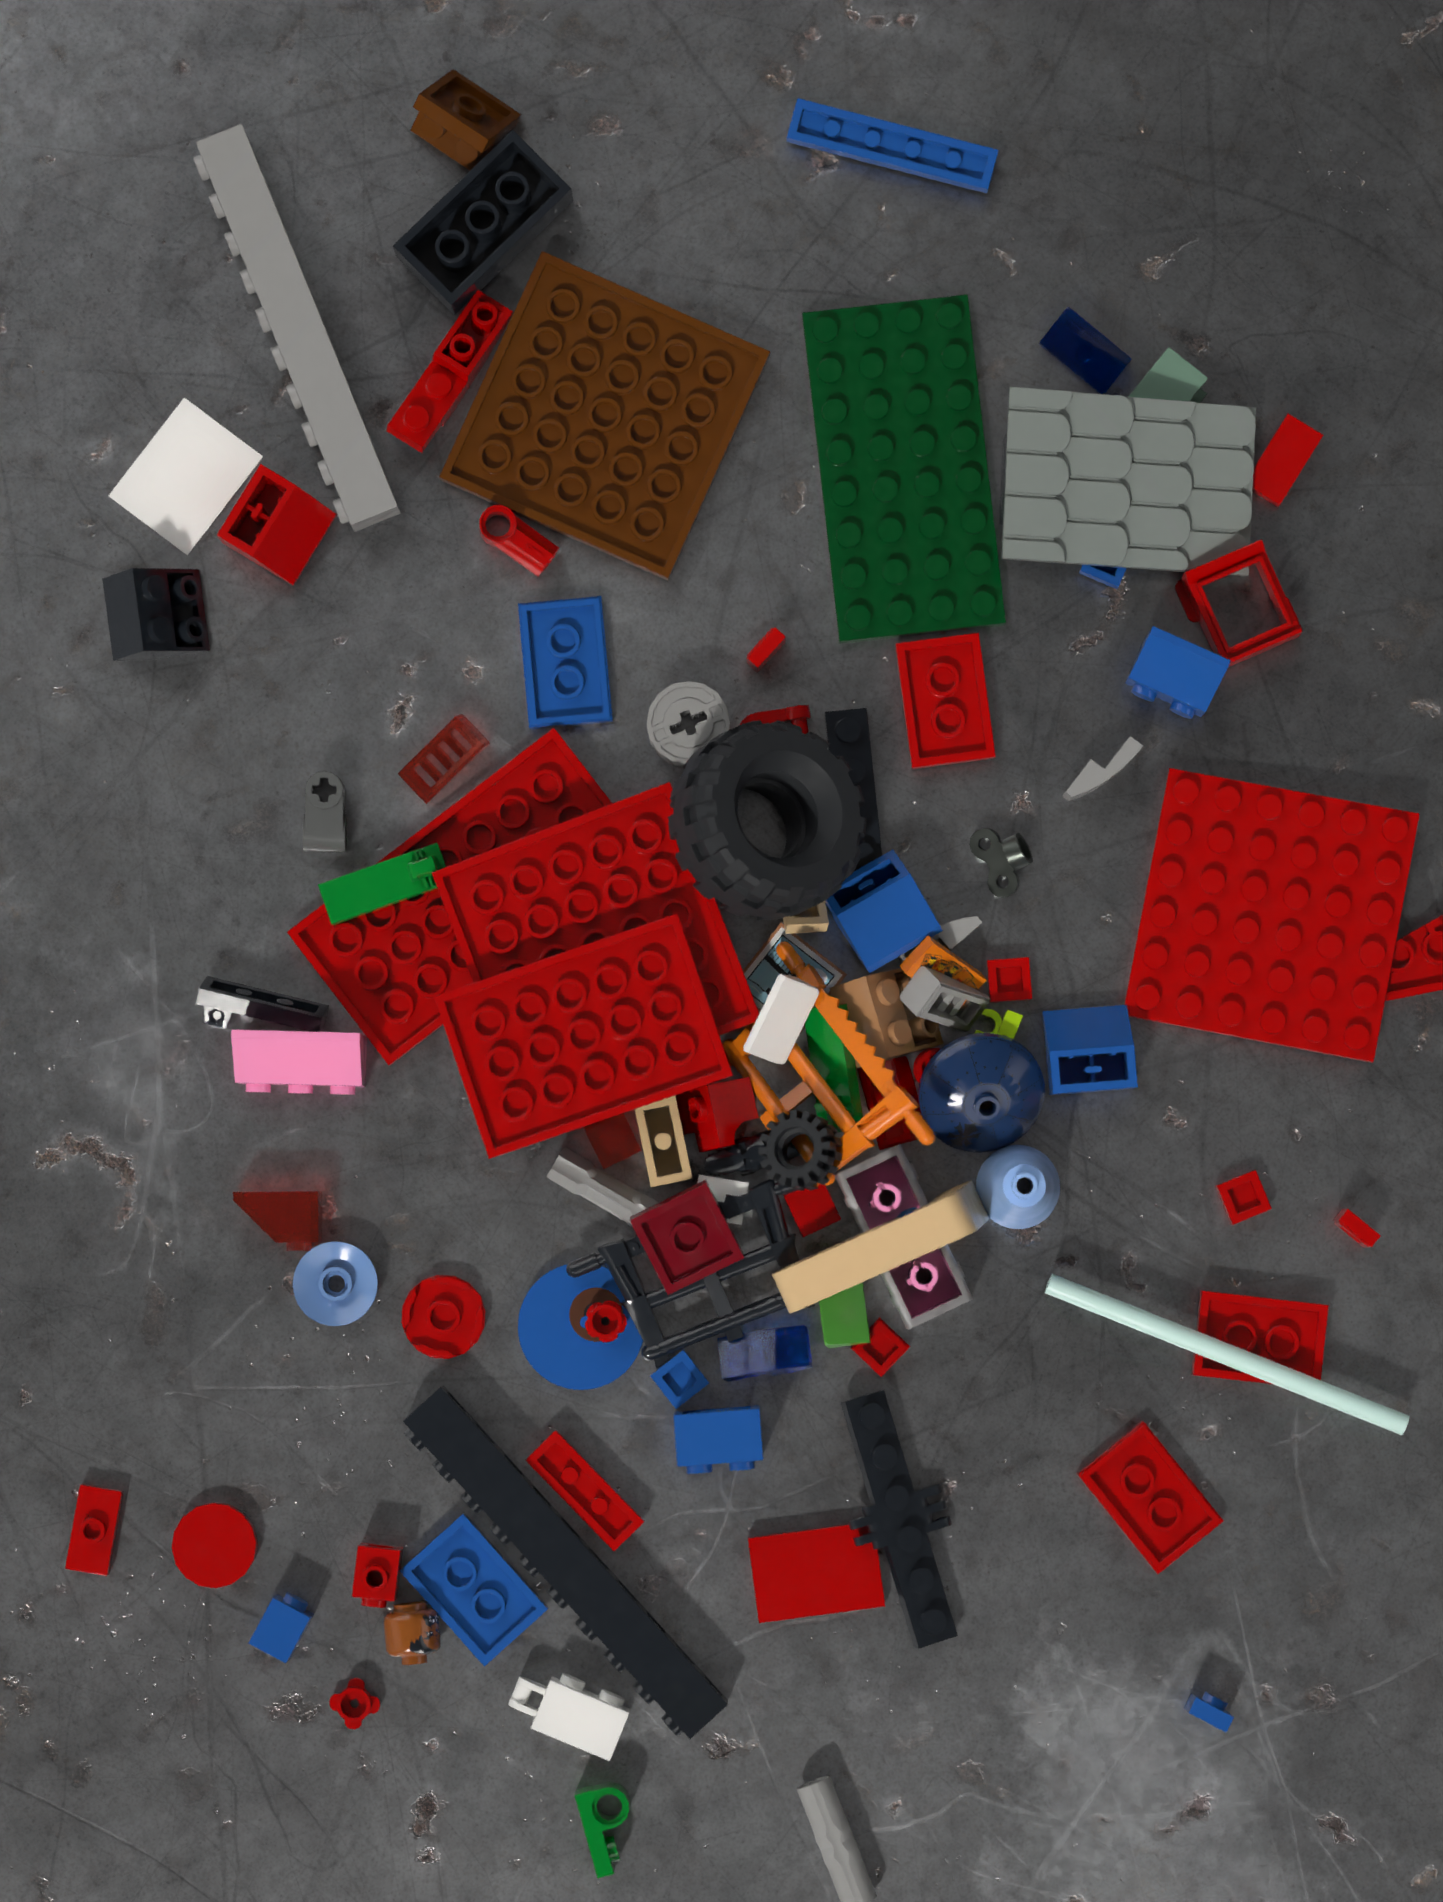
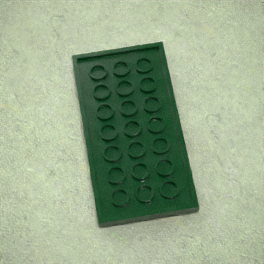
M968 294L802 313L839 644L1004 626L1006 619Z

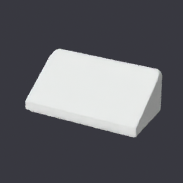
M778 975L743 1046V1051L776 1064L786 1063L815 1004L819 990L795 976Z

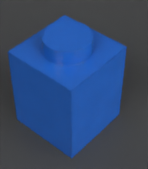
M286 1592L284 1597L278 1594L275 1595L252 1635L249 1644L287 1663L293 1656L314 1616V1613L306 1610L309 1603L289 1592Z

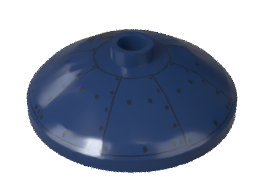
M994 1033L966 1035L942 1047L926 1065L918 1089V1101L922 1116L933 1130L935 1136L950 1147L977 1153L1001 1149L1024 1136L1039 1117L1045 1098L1043 1074L1031 1052L1014 1039ZM984 1101L993 1102L992 1106L988 1109L979 1108Z

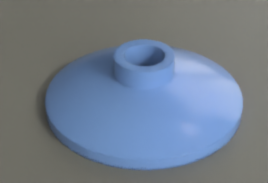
M326 1242L310 1249L299 1261L293 1277L294 1296L301 1310L312 1320L327 1326H343L360 1319L372 1306L378 1290L377 1273L372 1261L361 1249L346 1242ZM334 1275L341 1276L345 1282L344 1288L339 1292L333 1291L329 1286V1281Z

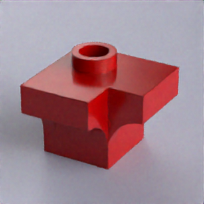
M750 1077L705 1085L676 1095L684 1135L695 1133L699 1153L735 1145L734 1138L738 1126L745 1121L759 1118Z

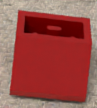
M260 464L217 533V537L224 545L294 586L337 517V514L294 483Z

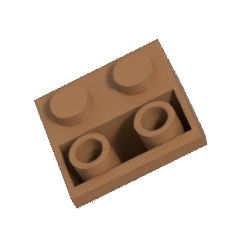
M901 968L863 976L830 988L832 997L840 999L839 1004H847L849 1020L858 1023L856 1032L867 1035L866 1044L876 1047L875 1056L886 1060L944 1044L939 1023L917 1017L900 1000L901 992L912 979ZM855 1059L856 1068H860L861 1066Z

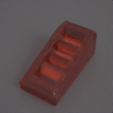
M459 714L398 775L427 804L488 747L490 742L463 714ZM455 731H458L472 745L469 750L453 735ZM444 742L460 757L456 763L440 747ZM431 754L448 770L444 775L428 759ZM419 765L436 782L432 787L415 771Z

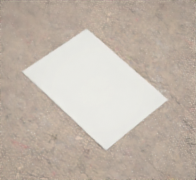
M184 397L108 496L188 555L263 456Z

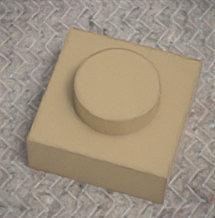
M823 901L797 915L783 917L785 934L827 932L829 920L826 902Z

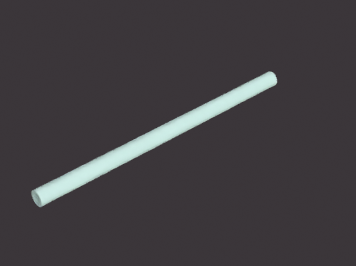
M1053 1273L1048 1280L1044 1291L1045 1294L1399 1435H1403L1410 1418L1407 1414Z

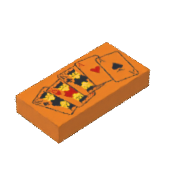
M929 935L899 965L903 972L911 978L919 967L925 966L976 990L987 981L979 970Z

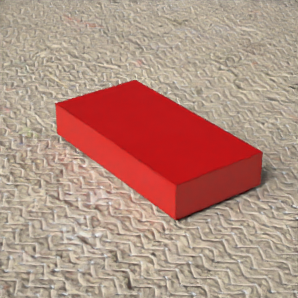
M1288 413L1254 467L1252 492L1279 507L1322 439L1323 434Z

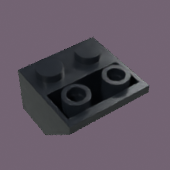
M131 568L102 578L113 661H150L210 651L199 569Z

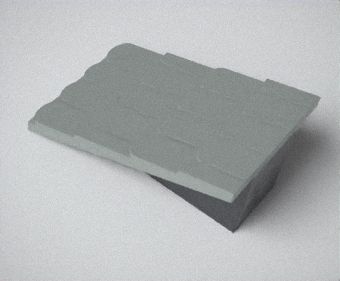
M1009 387L1007 432L1002 441L999 525H1003L1002 559L1187 572L1249 545L1251 536L1256 408L1063 390ZM1249 567L1231 575L1248 576Z

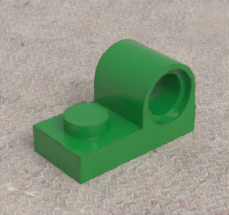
M605 1782L576 1789L575 1799L597 1879L612 1875L615 1872L614 1862L621 1859L615 1836L607 1837L605 1830L615 1828L626 1820L630 1809V1796L621 1784L615 1782ZM608 1794L616 1796L622 1803V1809L615 1815L602 1813L598 1807V1800L602 1796Z

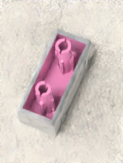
M901 1144L836 1174L835 1177L844 1195V1203L847 1209L850 1208L861 1233L896 1218L905 1209L919 1208L928 1204L917 1179L919 1177L913 1164H909ZM948 1244L881 1274L891 1295L889 1298L892 1305L897 1308L907 1330L973 1299L964 1280L965 1274L959 1262L955 1261Z

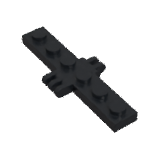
M884 1390L841 1402L871 1505L861 1508L863 1517L848 1521L850 1530L867 1526L869 1532L854 1537L855 1546L872 1542L874 1550L884 1547L915 1649L958 1636L927 1535L929 1532L952 1525L950 1516H943L936 1520L932 1516V1513L947 1509L945 1500L929 1504L927 1499L929 1496H935L942 1492L940 1483L914 1491Z

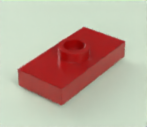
M80 1484L65 1569L103 1576L109 1575L124 1491Z

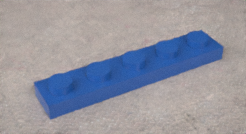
M800 98L796 100L786 141L983 193L988 192L998 154L997 149Z

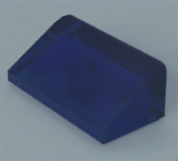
M1067 307L1039 342L1043 348L1099 394H1105L1132 360L1125 352L1070 307Z

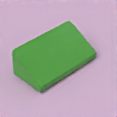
M863 1282L819 1301L823 1338L826 1347L830 1349L871 1343Z

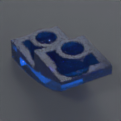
M805 1325L743 1333L744 1337L728 1342L726 1336L717 1338L722 1379L727 1382L763 1374L778 1376L813 1368L808 1328Z

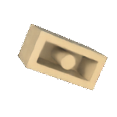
M676 1096L635 1109L651 1188L692 1180L693 1176Z

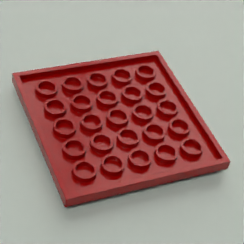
M1169 768L1125 999L1129 1017L1373 1063L1420 813Z
M670 782L432 872L473 983L678 914L719 1036L755 1023L759 1016V1011L715 898L713 897L708 900L693 886L696 879L688 869L682 871L675 857L676 853L679 852L676 839H670L668 817L674 812V808L670 806L672 792Z

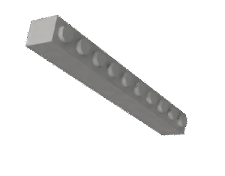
M239 124L195 142L200 152V155L193 158L202 181L211 180L216 192L209 195L213 209L218 219L226 216L231 231L224 233L233 257L241 254L247 268L240 271L243 283L249 295L257 293L262 307L255 309L264 333L272 330L277 342L276 346L270 348L279 371L288 369L293 381L292 384L286 386L295 409L303 407L308 418V422L301 424L311 448L318 445L324 460L317 462L326 486L334 483L340 497L334 500L333 504L341 523L350 522L354 532L401 514L243 125Z

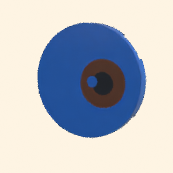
M563 1265L543 1275L526 1294L518 1317L520 1345L530 1365L549 1382L573 1390L599 1388L613 1382L629 1369L640 1352L643 1339L629 1312L620 1304L625 1299L608 1268L601 1266L600 1269L573 1278L566 1272L567 1265ZM614 1301L621 1306V1313L626 1316V1328L622 1333L619 1332L617 1339L614 1341L601 1342L598 1337L593 1338L586 1331L585 1322L588 1319L586 1312L596 1302ZM603 1317L601 1322L603 1325H608L610 1320L608 1317Z

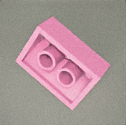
M232 1030L231 1040L235 1083L246 1084L245 1092L271 1093V1085H288V1093L313 1094V1086H330V1094L355 1095V1087H366L367 1037L361 1033Z

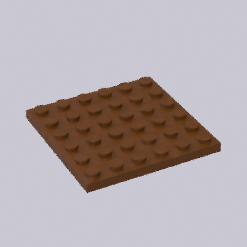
M542 251L440 473L439 479L495 505L506 506L513 513L668 581L769 359L770 351Z

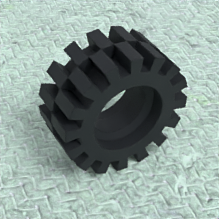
M790 1110V1115L786 1113L777 1115L778 1123L770 1121L766 1125L771 1132L769 1135L761 1134L760 1140L766 1142V1146L758 1147V1155L765 1157V1160L760 1163L763 1169L770 1171L767 1175L772 1180L778 1181L781 1185L804 1191V1188L809 1190L818 1189L817 1183L825 1185L830 1181L826 1176L828 1173L836 1174L839 1168L833 1166L834 1160H842V1153L836 1151V1147L842 1146L840 1138L834 1136L838 1132L834 1126L827 1124L829 1121L806 1111ZM806 1134L813 1142V1155L805 1165L793 1166L787 1157L788 1146L794 1137Z

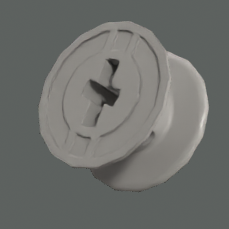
M692 681L671 684L658 693L649 707L646 722L650 744L658 756L670 765L683 768V765L697 750L731 728L727 705L718 692L703 683ZM690 715L691 721L702 716L706 718V720L695 725L696 733L692 735H687L686 730L674 735L671 732L682 725L681 718Z

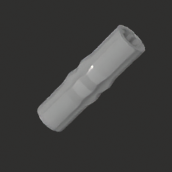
M830 1775L816 1778L797 1787L815 1840L821 1850L823 1861L829 1870L840 1901L870 1902L877 1897Z

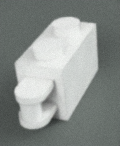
M562 1673L560 1679L552 1676L548 1687L519 1676L508 1705L535 1717L531 1729L610 1761L630 1713V1708L623 1706L625 1701L623 1697L606 1690H601L600 1695L584 1689L586 1684L584 1681ZM532 1691L544 1695L539 1708L527 1704Z

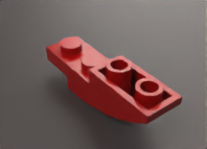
M477 290L433 353L432 361L388 423L387 432L423 453L440 426H445L477 377L507 326L513 311Z

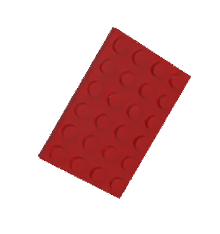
M678 914L434 996L489 1159L733 1076Z

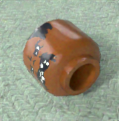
M427 1602L394 1604L393 1611L385 1615L386 1651L393 1657H401L402 1665L427 1663V1655L439 1650L441 1646L439 1616L434 1609L427 1608Z

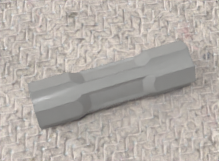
M565 1146L547 1175L548 1179L570 1192L591 1201L623 1220L631 1228H633L630 1222L631 1216L659 1203L648 1195L639 1193L597 1168L592 1162Z

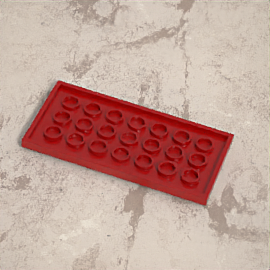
M552 728L377 863L438 843L447 867L610 805L612 802L556 729ZM438 889L336 925L331 924L325 904H323L287 931V934L389 1066L443 1026L434 996L473 983Z

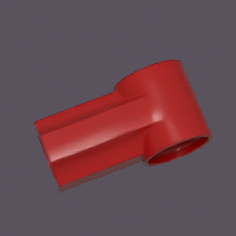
M493 505L482 512L479 521V532L482 539L487 544L498 548L539 578L560 548L516 517L506 506ZM502 516L509 521L510 529L505 535L494 536L487 531V521L491 517Z

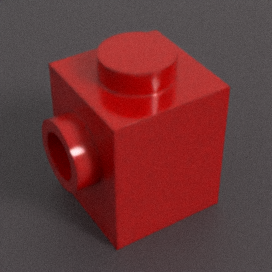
M360 1543L358 1545L352 1597L362 1598L361 1605L386 1608L387 1601L394 1602L398 1598L404 1547Z

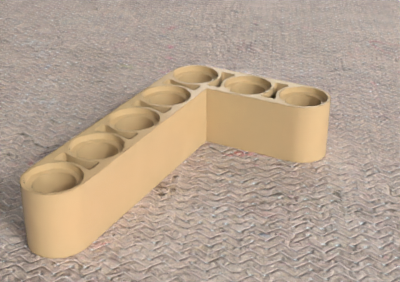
M972 1180L937 1195L928 1204L913 1210L914 1212L906 1216L894 1218L772 1273L789 1313L803 1309L977 1231L989 1220V1217Z

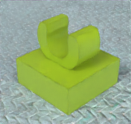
M984 1009L982 1012L983 1016L991 1018L994 1022L995 1027L991 1033L1014 1039L1023 1015L1008 1009L1005 1011L1003 1018L992 1009ZM975 1030L974 1034L984 1032L980 1030Z

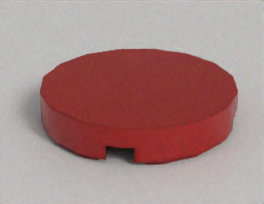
M436 1275L422 1280L410 1290L402 1306L401 1323L407 1339L417 1351L431 1358L450 1359L466 1353L479 1341L485 1328L486 1309L481 1295L469 1282L457 1276Z
M212 1502L197 1506L182 1517L173 1534L172 1552L175 1564L185 1578L199 1586L219 1588L233 1584L247 1573L256 1559L258 1540L253 1524L244 1513L230 1504Z

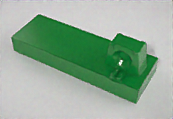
M434 843L318 884L331 924L336 925L437 889L432 872L445 868L446 864L439 844Z
M839 1004L838 1008L848 1011L847 1004ZM813 1006L805 1022L810 1061L854 1120L858 1122L863 1117L855 1058L818 1009ZM816 1098V1103L814 1104L816 1115L829 1121L827 1124L834 1126L838 1133L842 1132Z

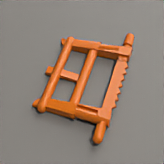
M786 941L780 942L776 947L777 955L792 974H795L797 978L819 990V995L814 1004L872 1080L884 1096V1099L856 1122L796 1042L788 1057V1061L804 1081L779 1099L749 1059L751 1054L743 1051V1046L755 1024L752 1023L735 1040L727 1039L722 1045L729 1066H734L743 1078L750 1077L754 1094L767 1110L759 1117L763 1124L766 1126L770 1121L778 1123L777 1115L781 1113L790 1115V1110H794L814 1094L844 1134L840 1138L842 1146L836 1147V1151L842 1153V1160H834L833 1166L839 1169L867 1148L875 1146L873 1140L903 1118L906 1119L905 1123L923 1145L932 1144L935 1141L933 1130L921 1114L915 1111L919 1107L916 1100L905 1088L899 1087L894 1082L895 1071L884 1068L886 1059L875 1056L876 1047L866 1044L867 1035L856 1032L858 1023L847 1020L849 1011L838 1008L840 999L827 994L824 990L827 986L816 969L810 964H807L805 967V962L790 943ZM806 1134L798 1135L791 1140V1143L804 1161L808 1163L813 1155L814 1145ZM832 1173L826 1175L830 1181L825 1185L832 1184L835 1181L836 1175Z

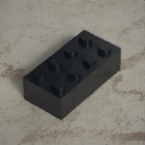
M512 130L393 245L396 257L455 316L472 299L477 290L481 291L573 202L572 189Z

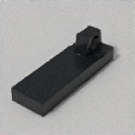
M207 976L200 985L196 1004L203 1005V1023L227 1029L233 1014L236 1013L301 1030L320 1032L327 1020L329 1005L210 976Z

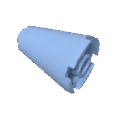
M1010 1145L998 1149L984 1161L976 1178V1191L991 1220L1007 1228L1025 1229L1041 1223L1052 1213L1060 1195V1180L1054 1164L1041 1151L1026 1145ZM1022 1177H1026L1030 1183V1191L1027 1194H1021L1016 1188L1017 1181Z

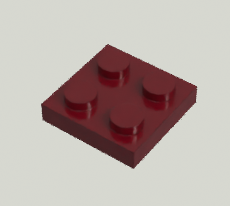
M707 1180L630 1217V1222L668 1295L744 1258V1253Z

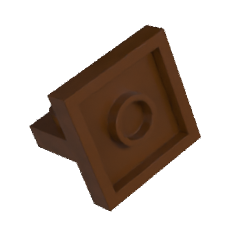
M452 69L419 93L413 105V108L418 110L419 113L410 131L471 171L501 141L502 137L516 127L522 114Z

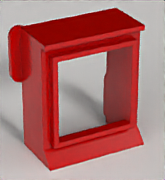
M1262 539L1185 572L1175 584L1176 594L1188 620L1200 623L1212 652L1231 660L1228 667L1296 639L1303 632L1291 602L1285 596L1266 554ZM1255 564L1281 625L1229 647L1202 587Z

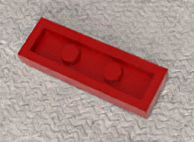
M557 1430L525 1459L613 1551L645 1522Z

